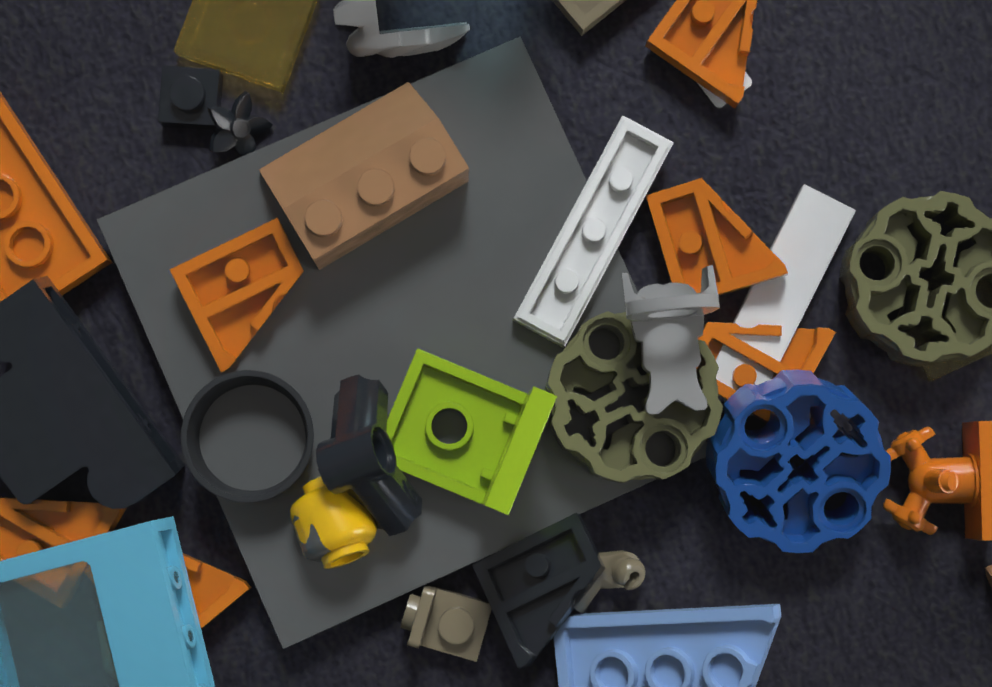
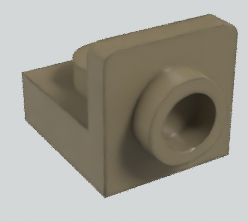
M426 584L421 597L410 594L400 628L411 631L407 646L418 649L420 646L477 662L492 608L488 601Z

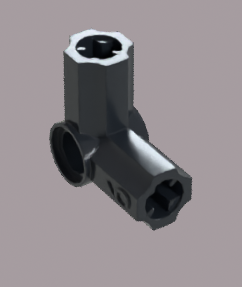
M358 374L340 381V390L334 395L331 438L317 445L316 462L324 484L333 494L347 492L368 510L375 520L377 529H383L388 536H393L408 531L410 524L422 515V498L398 468L394 447L386 432L388 391L379 379L370 380Z

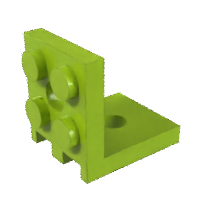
M417 348L387 419L386 432L391 439L396 455V463L401 471L509 515L557 396L534 386L528 393L522 392ZM446 409L460 412L467 422L465 436L453 444L439 441L432 432L434 417Z

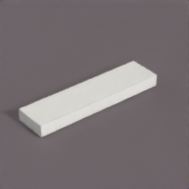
M622 115L513 318L514 322L563 348L566 346L674 142Z
M805 184L800 188L770 248L786 265L788 275L751 286L733 323L743 328H753L758 324L781 325L782 336L731 335L777 361H781L856 212L855 209ZM724 345L715 359L719 367L716 379L736 391L741 387L734 383L732 374L739 365L748 364L755 369L757 373L755 385L771 380L774 375L773 372ZM718 395V399L724 403L727 401L725 398Z

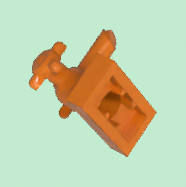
M992 421L962 423L963 457L930 458L922 443L935 435L931 427H924L919 431L911 430L904 432L893 440L891 448L886 450L891 456V461L902 456L910 470L907 480L910 493L903 506L887 498L883 504L884 510L892 514L893 520L906 530L922 531L928 535H933L938 527L923 518L931 503L964 504L965 538L992 541Z

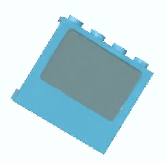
M174 516L144 522L0 561V687H215Z

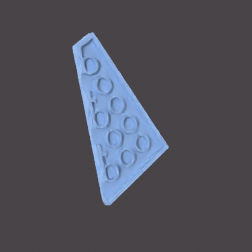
M780 604L570 614L554 635L558 687H756L781 619Z

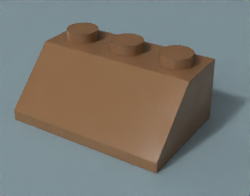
M409 82L259 169L319 270L464 185L469 179V167L440 119Z

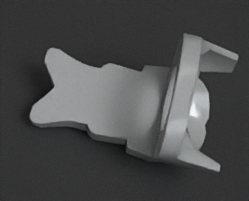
M342 0L333 9L336 25L358 27L349 35L346 42L347 50L356 57L379 54L384 57L393 58L396 56H410L438 51L455 43L470 30L467 22L379 31L376 0Z
M713 265L702 268L700 293H697L688 284L667 283L665 285L652 284L645 286L636 294L633 291L629 274L622 273L626 318L630 320L635 342L641 343L642 368L649 375V392L645 404L646 413L649 415L659 414L674 401L694 411L705 410L708 406L707 399L698 383L696 367L701 362L698 337L703 335L704 315L720 308Z

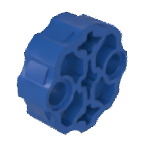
M794 369L781 370L773 379L759 385L745 384L729 397L724 403V416L718 425L715 435L707 439L706 466L715 481L719 491V500L728 517L748 538L760 537L777 544L783 552L809 553L813 552L820 544L832 539H849L871 520V507L878 493L889 485L891 456L883 447L878 431L879 421L845 385L836 386L831 382L817 378L812 371ZM759 409L770 410V418L765 426L757 430L745 429L746 419L752 412ZM832 410H837L840 415L843 413L849 419L848 422L852 426L851 431H846L843 427L840 428L834 423L835 419L830 415ZM796 454L800 458L805 459L803 464L798 467L788 462ZM746 491L750 496L753 495L756 499H761L765 508L759 509L748 501L744 502L740 493ZM838 492L847 493L846 500L842 506L834 510L824 509L825 502L830 496ZM785 503L787 504L786 516L784 515L783 505Z

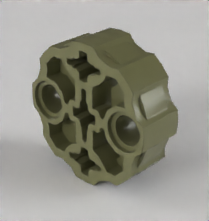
M944 191L928 197L914 199L902 197L888 204L870 218L866 223V228L859 235L855 243L845 251L839 279L845 286V295L848 303L845 315L861 339L872 341L876 346L887 352L890 360L916 367L947 360L956 362L992 344V308L984 306L978 300L976 285L979 280H985L992 284V218L987 217L976 209L969 197ZM940 213L945 215L944 224L953 227L952 231L946 235L940 234L941 225L932 221ZM971 238L974 245L958 253L956 266L953 267L957 245ZM917 243H918L919 246H918V250H917L916 259L913 261L914 255H915V251H916V246H917ZM873 253L880 257L885 265V275L882 280H872L863 274L860 268L862 254ZM929 268L932 270V279L940 282V287L930 292L927 291L928 281L919 278V274ZM908 293L903 315L890 321L887 315L893 310L903 307L905 294ZM948 298L944 319H942L944 302ZM920 325L919 334L928 337L927 340L934 342L926 343L915 349V339L900 331Z
M607 311L586 321L580 326L577 334L567 344L565 349L554 358L545 386L549 393L557 396L550 413L551 420L549 426L562 450L570 452L579 462L589 468L592 475L618 483L650 478L665 479L687 468L691 463V458L700 450L707 438L715 435L723 405L718 399L716 379L719 367L706 342L698 340L701 362L696 370L698 383L707 399L708 406L705 410L694 411L674 401L659 414L649 415L645 410L648 393H646L647 396L640 400V406L643 409L641 412L638 413L636 408L630 405L624 408L621 406L608 413L605 411V407L617 401L618 397L625 392L622 382L628 381L632 388H637L641 385L644 387L649 384V375L647 373L640 376L637 370L642 367L641 343H637L634 340L630 320H627L626 312L614 314ZM599 329H608L616 334L620 342V352L616 358L604 360L592 353L589 347V336L592 332ZM608 385L612 391L592 401L584 395L574 393L573 389L577 387L593 393ZM568 402L581 415L588 413L593 415L596 423L588 428L592 447L587 440L584 441L579 433L569 436L564 426L572 420ZM625 416L629 424L612 432L608 450L602 449L606 438V426ZM655 432L664 433L674 441L675 456L666 466L653 464L646 455V442Z

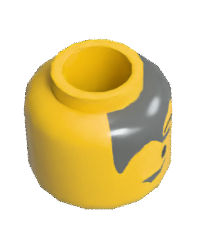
M321 477L303 485L302 489L305 495L301 496L292 505L290 518L305 558L311 561L322 562L324 568L330 569L349 564L369 553L368 544L375 538L377 532L375 520L368 510L347 492L333 494L326 487Z

